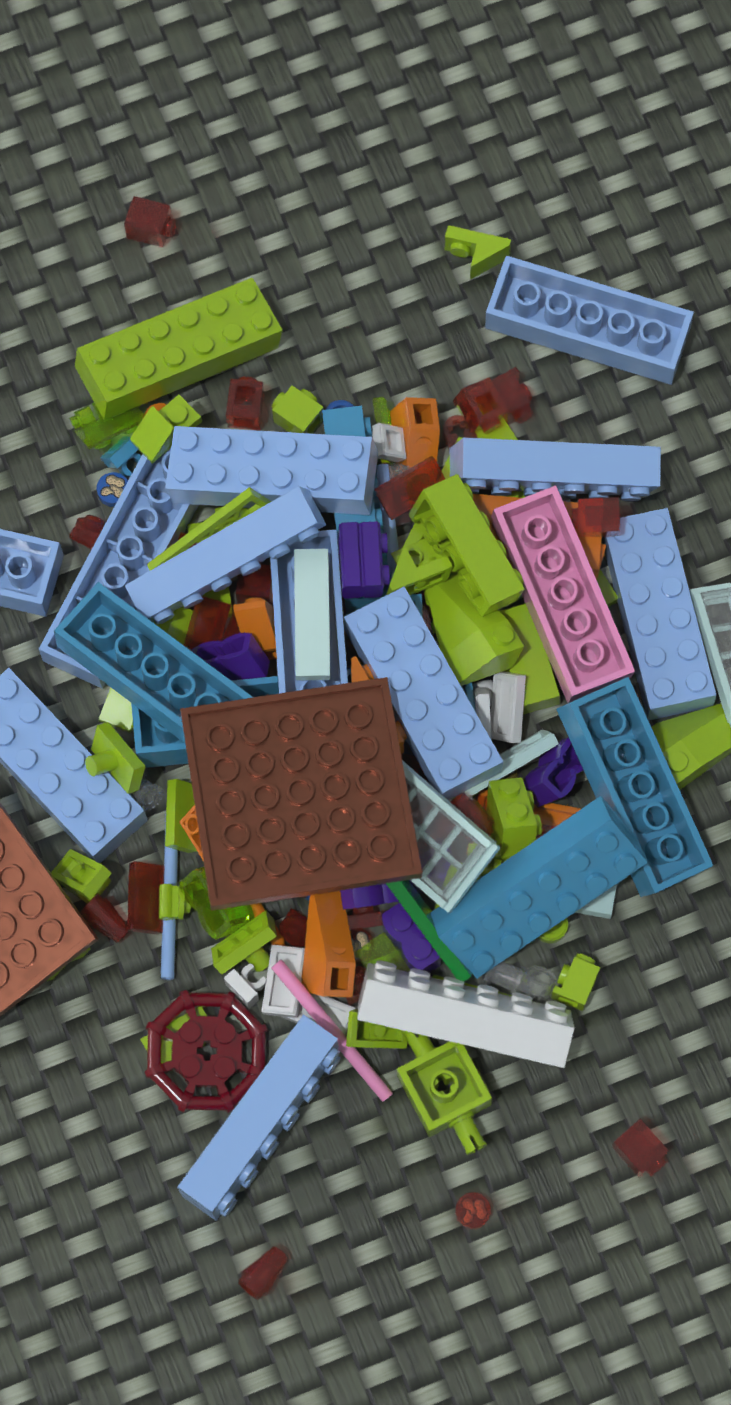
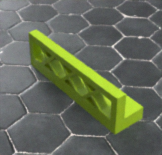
M247 488L147 564L149 571L186 551L194 543L202 542L272 501L252 488ZM250 501L255 503V505H253L249 509L240 510ZM230 522L224 528L214 530L218 525Z

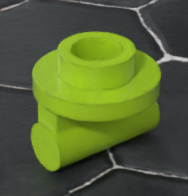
M159 885V920H183L184 913H190L191 893L185 892L184 885Z

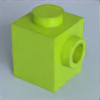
M292 385L286 393L281 392L272 404L274 423L287 432L313 434L323 422L322 410H324V407L317 403L316 397L305 389L300 391Z

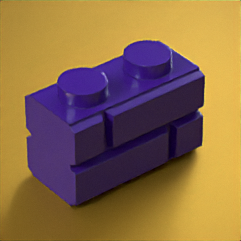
M378 521L340 523L338 544L341 597L344 599L381 597L384 585L390 584L389 565H382V554L388 553L387 533L380 532V523Z

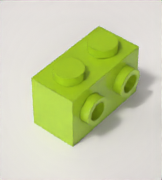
M522 777L488 782L486 812L495 841L501 847L498 850L501 858L514 856L536 840V836L541 835L542 832L539 814L534 815L533 794L531 791H526Z

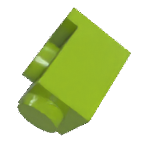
M577 953L571 966L564 964L557 983L563 986L562 988L554 987L551 999L583 1012L600 971V967L595 965L596 961L586 955Z

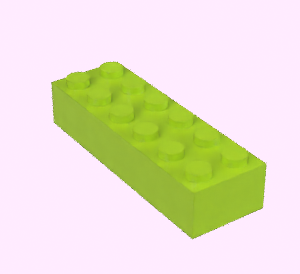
M252 277L78 347L75 368L102 418L106 420L278 349L283 330Z

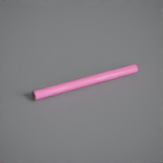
M281 959L271 967L274 973L314 1021L338 1038L339 1051L379 1099L383 1102L389 1098L393 1092L355 1047L346 1046L347 1037Z

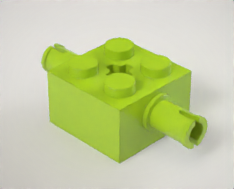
M402 1030L416 1058L397 1068V1077L429 1138L447 1128H454L467 1155L475 1153L476 1150L470 1138L473 1139L478 1151L484 1148L487 1143L482 1138L472 1118L475 1116L474 1114L491 1106L492 1097L464 1045L449 1041L435 1048L429 1036L417 1034V1038L414 1033ZM443 1081L445 1085L451 1083L450 1093L437 1092L438 1082Z

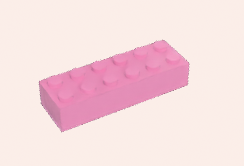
M555 485L493 509L490 520L499 541L505 547L506 558L512 568L518 570L522 576L523 587L525 588L522 592L523 599L567 703L626 677L630 679L635 672L557 486Z

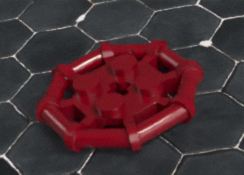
M183 990L179 992V997L152 1022H148L145 1027L148 1031L147 1070L144 1071L147 1079L151 1078L178 1106V1110L183 1113L185 1110L233 1112L234 1107L241 1101L266 1066V1033L268 1028L266 1024L262 1025L235 997L236 993L232 991L228 993H193ZM194 1006L221 1008L218 1016H197ZM183 1011L185 1012L189 1020L176 1033L166 1028ZM229 1011L248 1030L238 1034L234 1026L225 1020ZM162 1039L171 1042V1061L161 1063ZM251 1040L252 1065L242 1062V1043ZM204 1042L210 1043V1047L216 1049V1054L211 1055L210 1061H204L203 1055L197 1054V1048H202ZM174 1069L185 1079L184 1081L188 1085L184 1092L166 1073ZM237 1071L246 1075L230 1092L227 1090L224 1083ZM195 1087L216 1088L218 1096H193Z

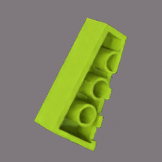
M456 474L423 489L408 515L414 523L420 521L426 528L423 536L430 546L436 543L441 549L442 557L448 556L453 566L451 571H457L460 575L458 577V585L479 614L484 617L517 601L525 590L522 576L518 570L512 568L506 558L507 553L501 541L496 540L492 534L489 520L484 512L478 510L468 484L462 482L459 475Z

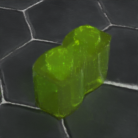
M205 867L194 869L179 882L186 901L192 908L197 910L202 927L215 940L231 935L254 919L251 905L211 911Z

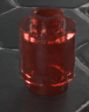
M462 792L450 801L488 836L493 833L494 829L491 826L494 823V819L473 796L468 797L465 792ZM447 818V820L453 825V827H455L456 825ZM463 831L460 832L469 844L475 842Z

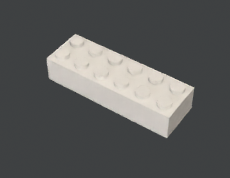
M376 961V964H367L358 1001L357 1020L557 1067H565L574 1032L571 1010H567L566 1005L556 1001H546V1004L533 1002L532 997L522 993H512V996L499 994L498 989L488 985H478V988L464 985V981L454 977H444V980L430 977V973L420 969H410V972L396 969V965L386 961Z

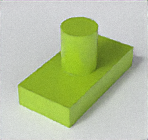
M109 722L97 725L91 751L95 755L88 756L85 760L88 773L91 776H97L110 772L127 794L138 791L145 770L144 763Z
M265 910L211 948L213 966L221 975L244 959L254 966L256 972H261L268 967L270 955L262 946L277 936L273 917Z

